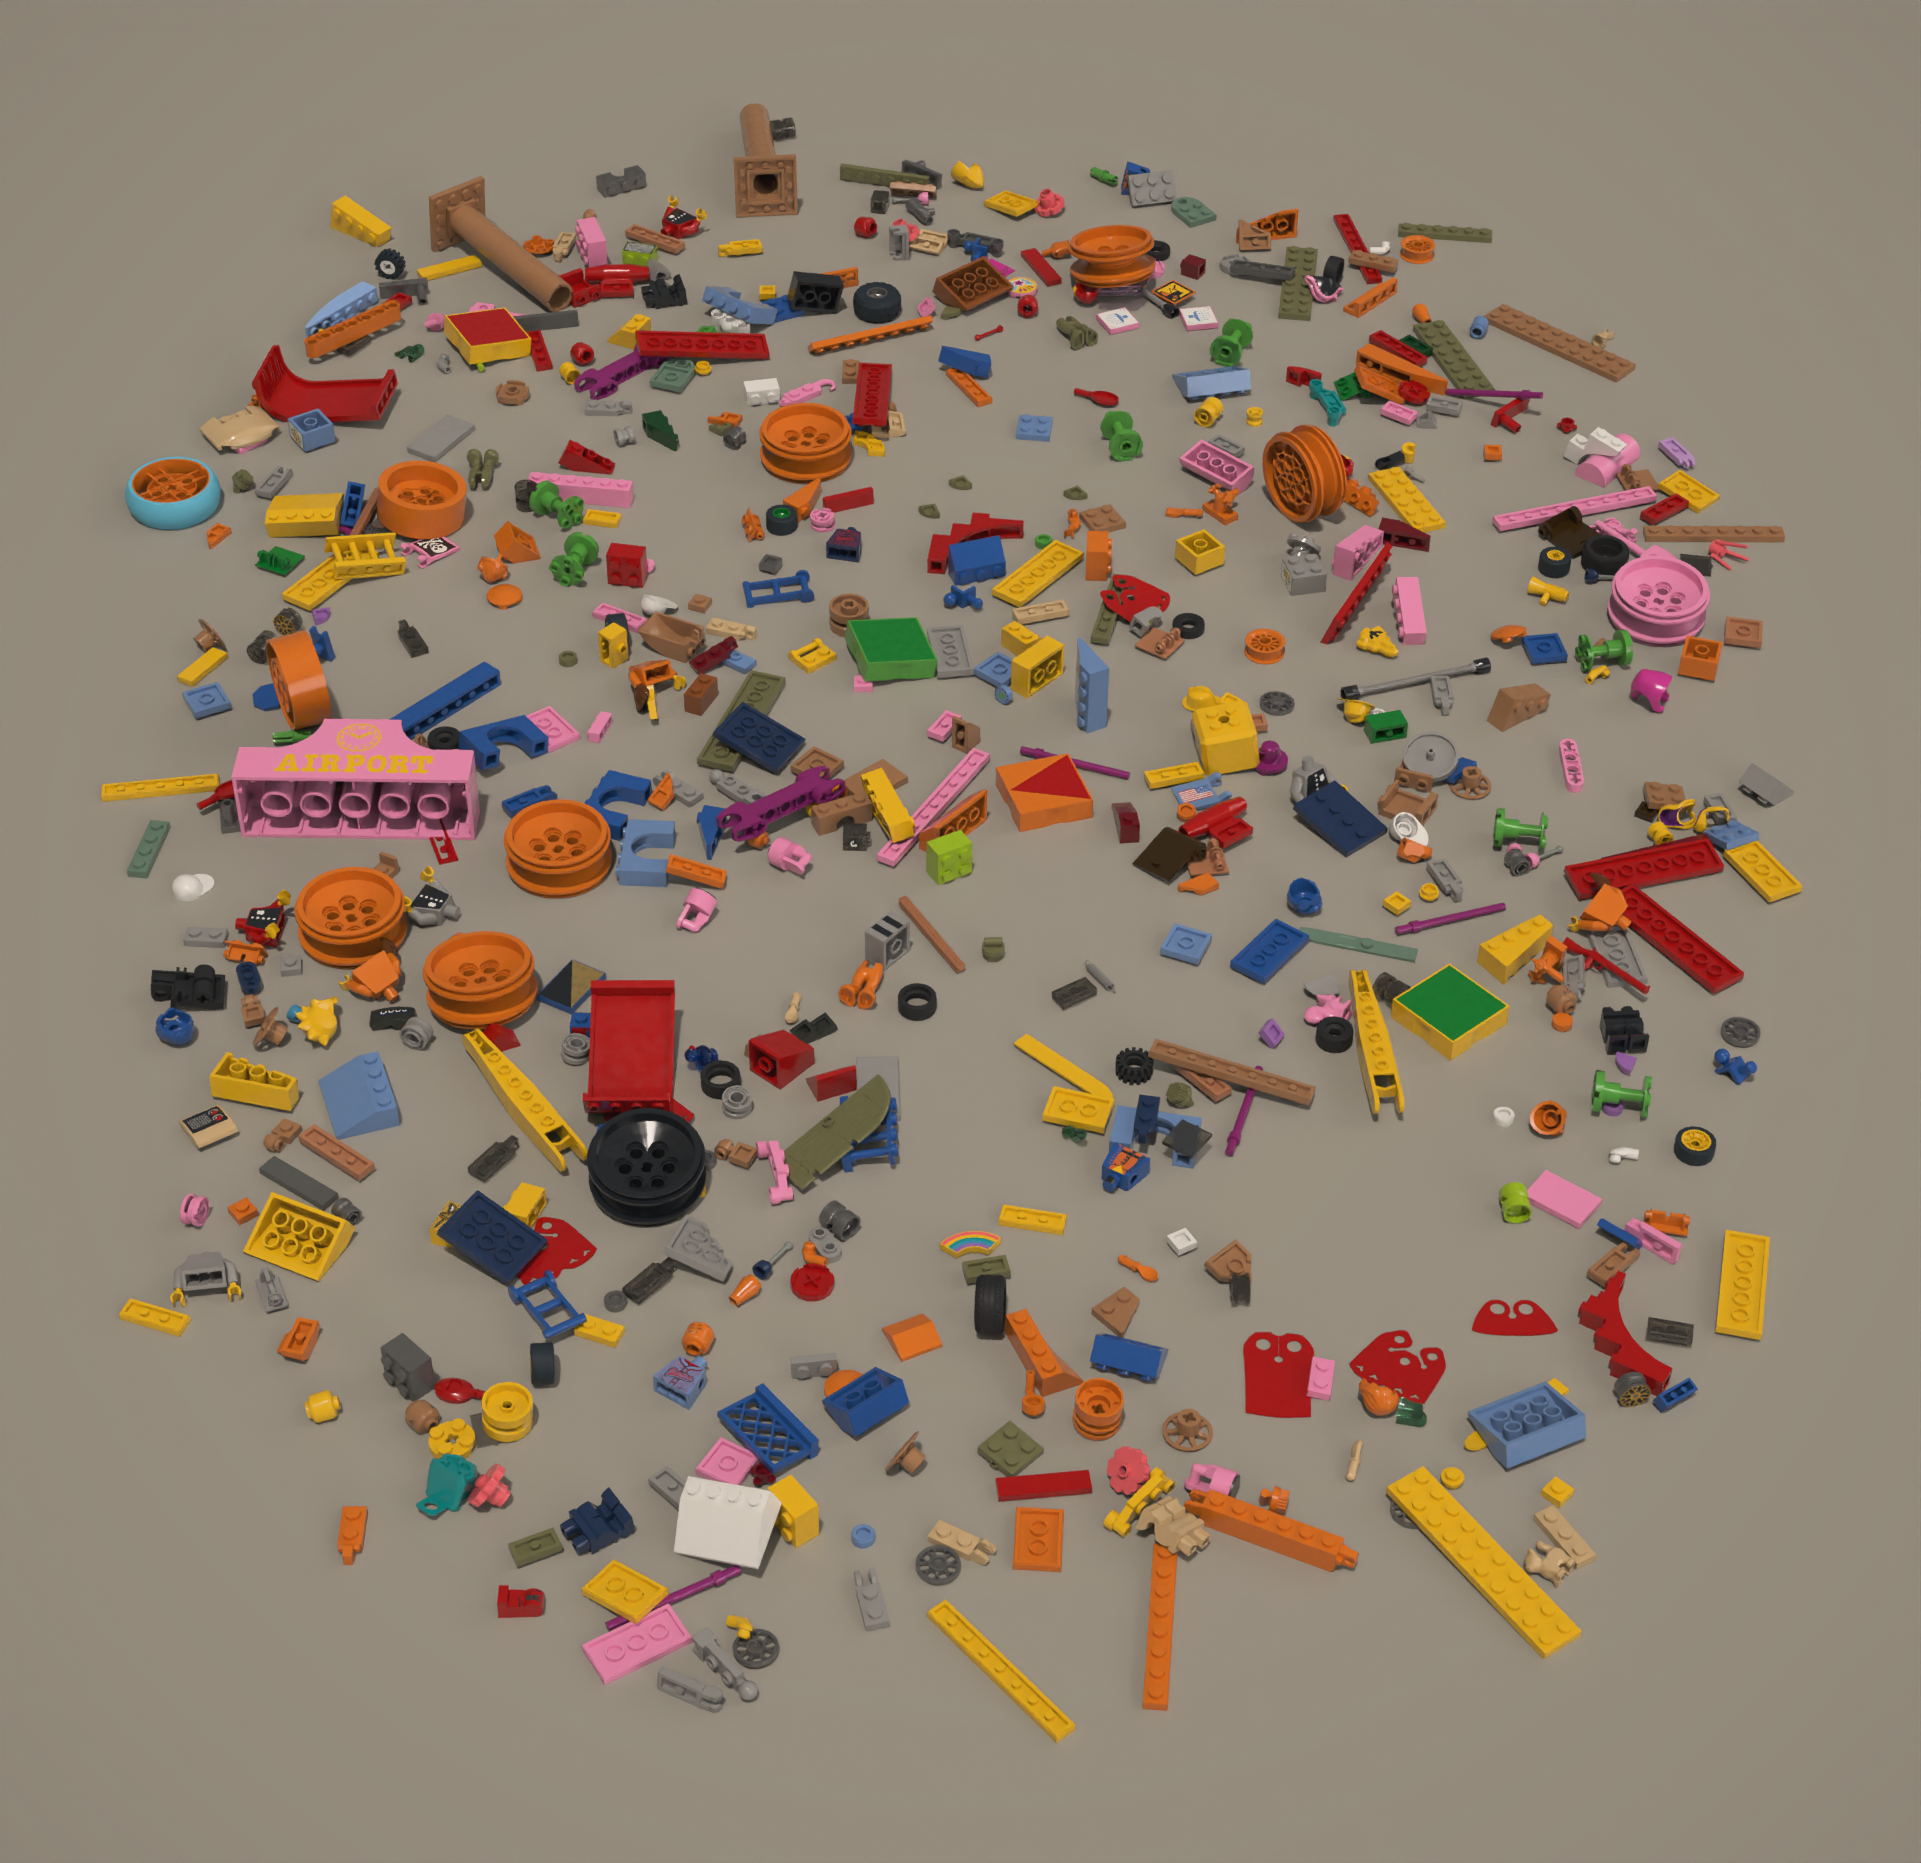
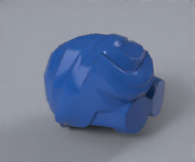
M1301 877L1293 880L1287 893V901L1290 907L1296 909L1301 914L1307 915L1313 914L1323 905L1322 898L1315 882Z
M171 1007L157 1018L155 1031L160 1040L181 1046L191 1041L194 1034V1021L186 1012ZM176 1015L179 1016L175 1020H165V1018L170 1019Z

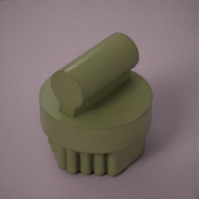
M240 469L232 476L233 492L239 493L240 489L247 490L253 483V476L247 470Z
M985 937L982 943L983 957L988 962H999L1005 950L1002 937Z
M1180 1082L1169 1085L1166 1096L1173 1105L1177 1107H1184L1185 1105L1192 1107L1194 1105L1190 1086Z

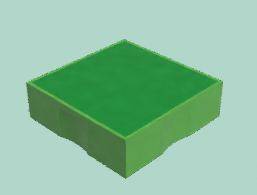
M917 617L847 621L845 640L851 653L856 658L857 667L864 681L935 677L937 658Z

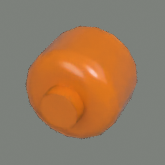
M767 831L755 838L748 839V844L758 849L764 848L769 843Z

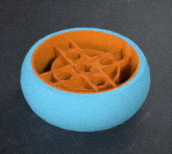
M166 457L148 462L133 472L126 485L125 500L128 509L140 523L154 529L178 530L197 525L209 518L219 504L221 488L217 476L205 463L188 457Z

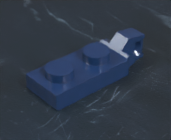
M1139 1094L1134 1121V1131H1139L1138 1143H1146L1148 1133H1155L1160 1097Z

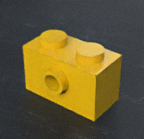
M613 622L598 632L600 662L613 669L629 659L627 630Z

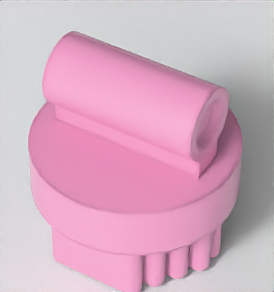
M442 313L430 314L427 322H425V327L434 332L441 331L444 328L445 316Z

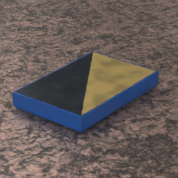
M572 959L537 995L538 1001L572 1014L591 995V980H605L606 973Z

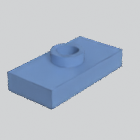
M735 650L731 651L730 657L720 662L744 674L756 666L755 659Z

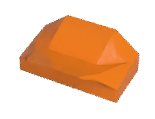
M297 1317L291 1331L284 1335L276 1352L281 1353L282 1356L302 1361L308 1359L317 1342L320 1329L319 1321Z

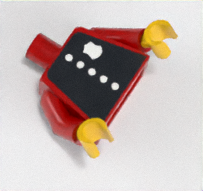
M670 195L668 197L670 206L667 207L662 219L663 228L661 229V234L682 239L699 232L700 221L707 218V213L698 208L696 210L698 217H695L678 208L673 209L679 205V200L677 197L674 200L673 196Z
M282 890L277 895L278 899L270 906L250 909L247 919H236V930H245L248 942L277 947L286 924L284 905L290 904L289 898L291 894L287 890Z

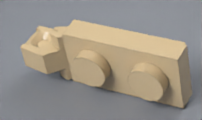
M561 232L553 245L554 261L561 262L563 255L569 253L577 239L576 233Z
M711 618L706 626V633L724 638L733 636L738 641L741 638L755 640L757 628L720 618Z

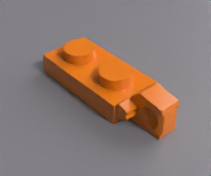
M343 1506L337 1546L338 1552H342L343 1565H353L355 1552L363 1550L367 1506Z

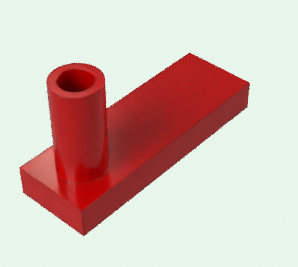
M1516 398L1496 410L1491 425L1496 428L1503 424L1515 434L1518 433L1521 425L1512 418L1526 410L1530 400Z

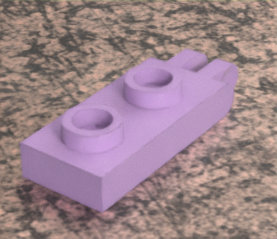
M1674 437L1659 441L1658 447L1678 466L1682 465L1684 468L1695 466L1694 456Z

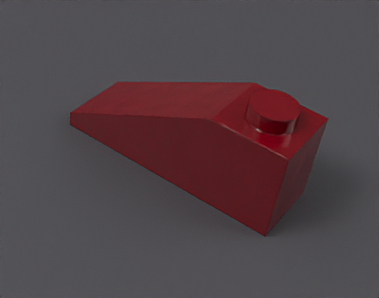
M1382 517L1379 530L1384 531L1383 545L1388 542L1395 547L1429 552L1430 535L1400 520Z
M1112 803L1119 843H1138L1140 823L1137 811L1132 803Z

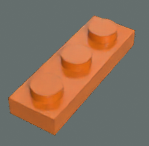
M672 854L668 858L665 871L721 889L723 888L727 873L726 870Z

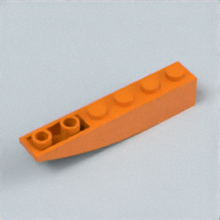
M1370 343L1357 350L1356 365L1396 381L1398 384L1403 380H1406V382L1414 380L1426 386L1427 392L1446 395L1447 379Z

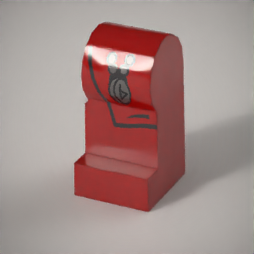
M499 1585L497 1598L498 1618L538 1617L543 1613L544 1592L535 1588L512 1590L509 1589V1585Z

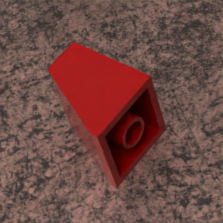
M784 1029L751 1038L749 1040L750 1071L781 1090L815 1064L814 1048Z

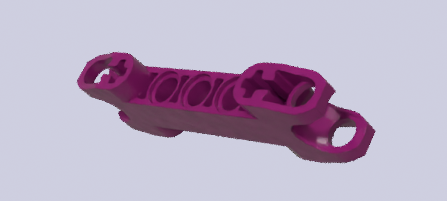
M636 344L634 352L600 370L590 368L583 372L574 381V389L580 392L590 390V398L592 400H600L614 394L619 384L653 366L660 368L665 361L675 357L639 356ZM585 380V383L579 387L581 381Z
M827 766L808 769L796 777L795 783L748 805L743 801L730 805L716 817L717 826L723 829L734 827L731 830L732 839L737 842L755 838L763 834L767 829V824L814 802L822 804L833 801L845 791V781L839 778L828 780L830 778V769ZM824 771V775L820 777V773ZM839 785V788L836 791H832L834 787ZM726 816H730V818L727 821L722 823L723 819ZM742 830L743 833L740 836H737L738 832Z

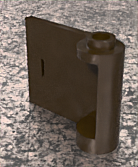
M1571 506L1540 523L1538 529L1541 537L1555 546L1567 550L1573 558L1582 553L1583 546L1588 539L1601 535L1582 522V514L1576 506Z
M1165 827L1132 864L1169 882L1190 857L1195 861H1200L1206 856V844L1170 827Z

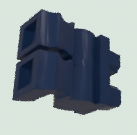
M609 1487L601 1495V1505L597 1506L587 1501L577 1509L574 1508L569 1511L570 1518L560 1524L561 1532L565 1538L568 1539L578 1534V1537L571 1540L577 1554L590 1550L593 1555L599 1549L608 1546L612 1540L617 1542L619 1538H627L631 1533L635 1532L632 1516L622 1503L620 1504L619 1499Z

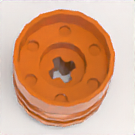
M1092 1378L1084 1381L1078 1387L1072 1419L1073 1426L1080 1435L1090 1440L1099 1441L1111 1438L1118 1432L1124 1404L1123 1392L1119 1386L1111 1380Z

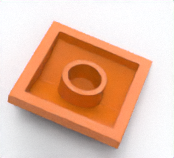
M923 1313L882 1328L883 1334L901 1362L942 1347V1342L933 1321Z

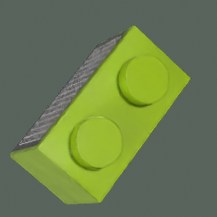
M627 241L622 249V264L647 266L649 258L658 260L657 245Z

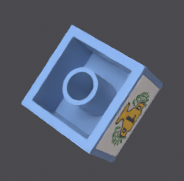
M319 408L288 418L290 436L305 452L336 441L333 423Z

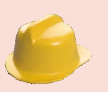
M1206 686L1189 687L1188 695L1182 700V705L1189 711H1195L1200 708L1216 706L1221 698L1215 696Z
M1337 697L1338 700L1344 702V715L1352 723L1365 721V716L1375 709V706L1367 702Z

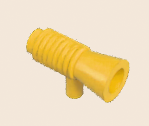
M1534 576L1530 580L1527 593L1543 595L1539 601L1541 606H1545L1550 598L1566 602L1570 593L1565 588L1550 583L1547 584Z

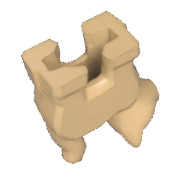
M1538 1540L1536 1542L1537 1548L1547 1554L1542 1559L1529 1548L1524 1559L1525 1570L1528 1573H1540L1544 1578L1551 1580L1554 1587L1558 1588L1564 1580L1562 1577L1565 1574L1569 1576L1574 1570L1576 1560L1569 1557L1562 1549Z

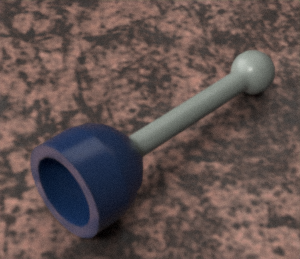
M1587 568L1585 571V582L1593 583L1598 578L1613 579L1614 576L1599 575L1596 570Z
M787 1241L784 1247L769 1261H758L752 1268L755 1276L762 1280L766 1279L772 1272L771 1264L785 1251L791 1250L793 1244Z

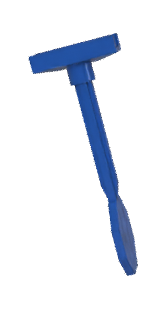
M312 626L309 629V633L318 657L332 662L336 657L328 632L324 631L320 634L316 626ZM273 683L260 686L252 694L254 707L262 711L280 708Z

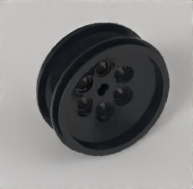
M639 1108L618 1114L597 1131L588 1148L587 1167L592 1196L608 1215L620 1222L634 1226H657L669 1223L687 1213L698 1201L704 1190L706 1167L703 1141L690 1123L670 1111L656 1108Z

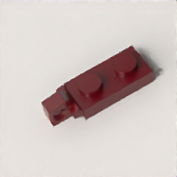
M730 636L689 661L690 667L698 674L711 669L730 657L731 651L738 648L736 639Z

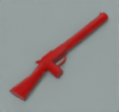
M1565 938L1563 944L1568 947V952L1578 955L1583 954L1584 957H1587L1585 960V970H1588L1590 966L1597 970L1604 967L1644 995L1649 992L1650 986L1644 985L1604 958L1603 955L1596 951L1595 947L1593 950L1585 949L1570 938ZM1596 962L1599 965H1601V967H1595L1592 964Z

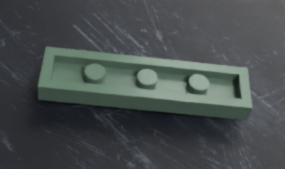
M150 820L127 869L128 877L148 878L170 830L169 822Z

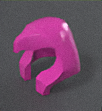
M1641 669L1631 683V697L1637 699V696L1645 695L1650 701L1652 709L1661 713L1665 707L1660 705V699L1664 702L1669 699L1670 695L1667 693V687L1672 680V675L1661 671Z

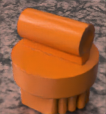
M1274 1486L1273 1492H1270L1268 1489H1262L1259 1504L1263 1506L1268 1504L1269 1511L1285 1514L1290 1491L1281 1489L1278 1486Z

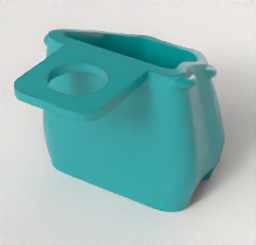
M443 1454L440 1459L433 1458L429 1466L427 1489L425 1490L428 1497L417 1502L416 1507L429 1516H435L446 1509L450 1511L460 1509L461 1502L470 1495V1490L476 1481L477 1466L472 1462H468L464 1457L455 1454ZM427 1503L435 1504L438 1508L431 1510L426 1508L424 1505Z

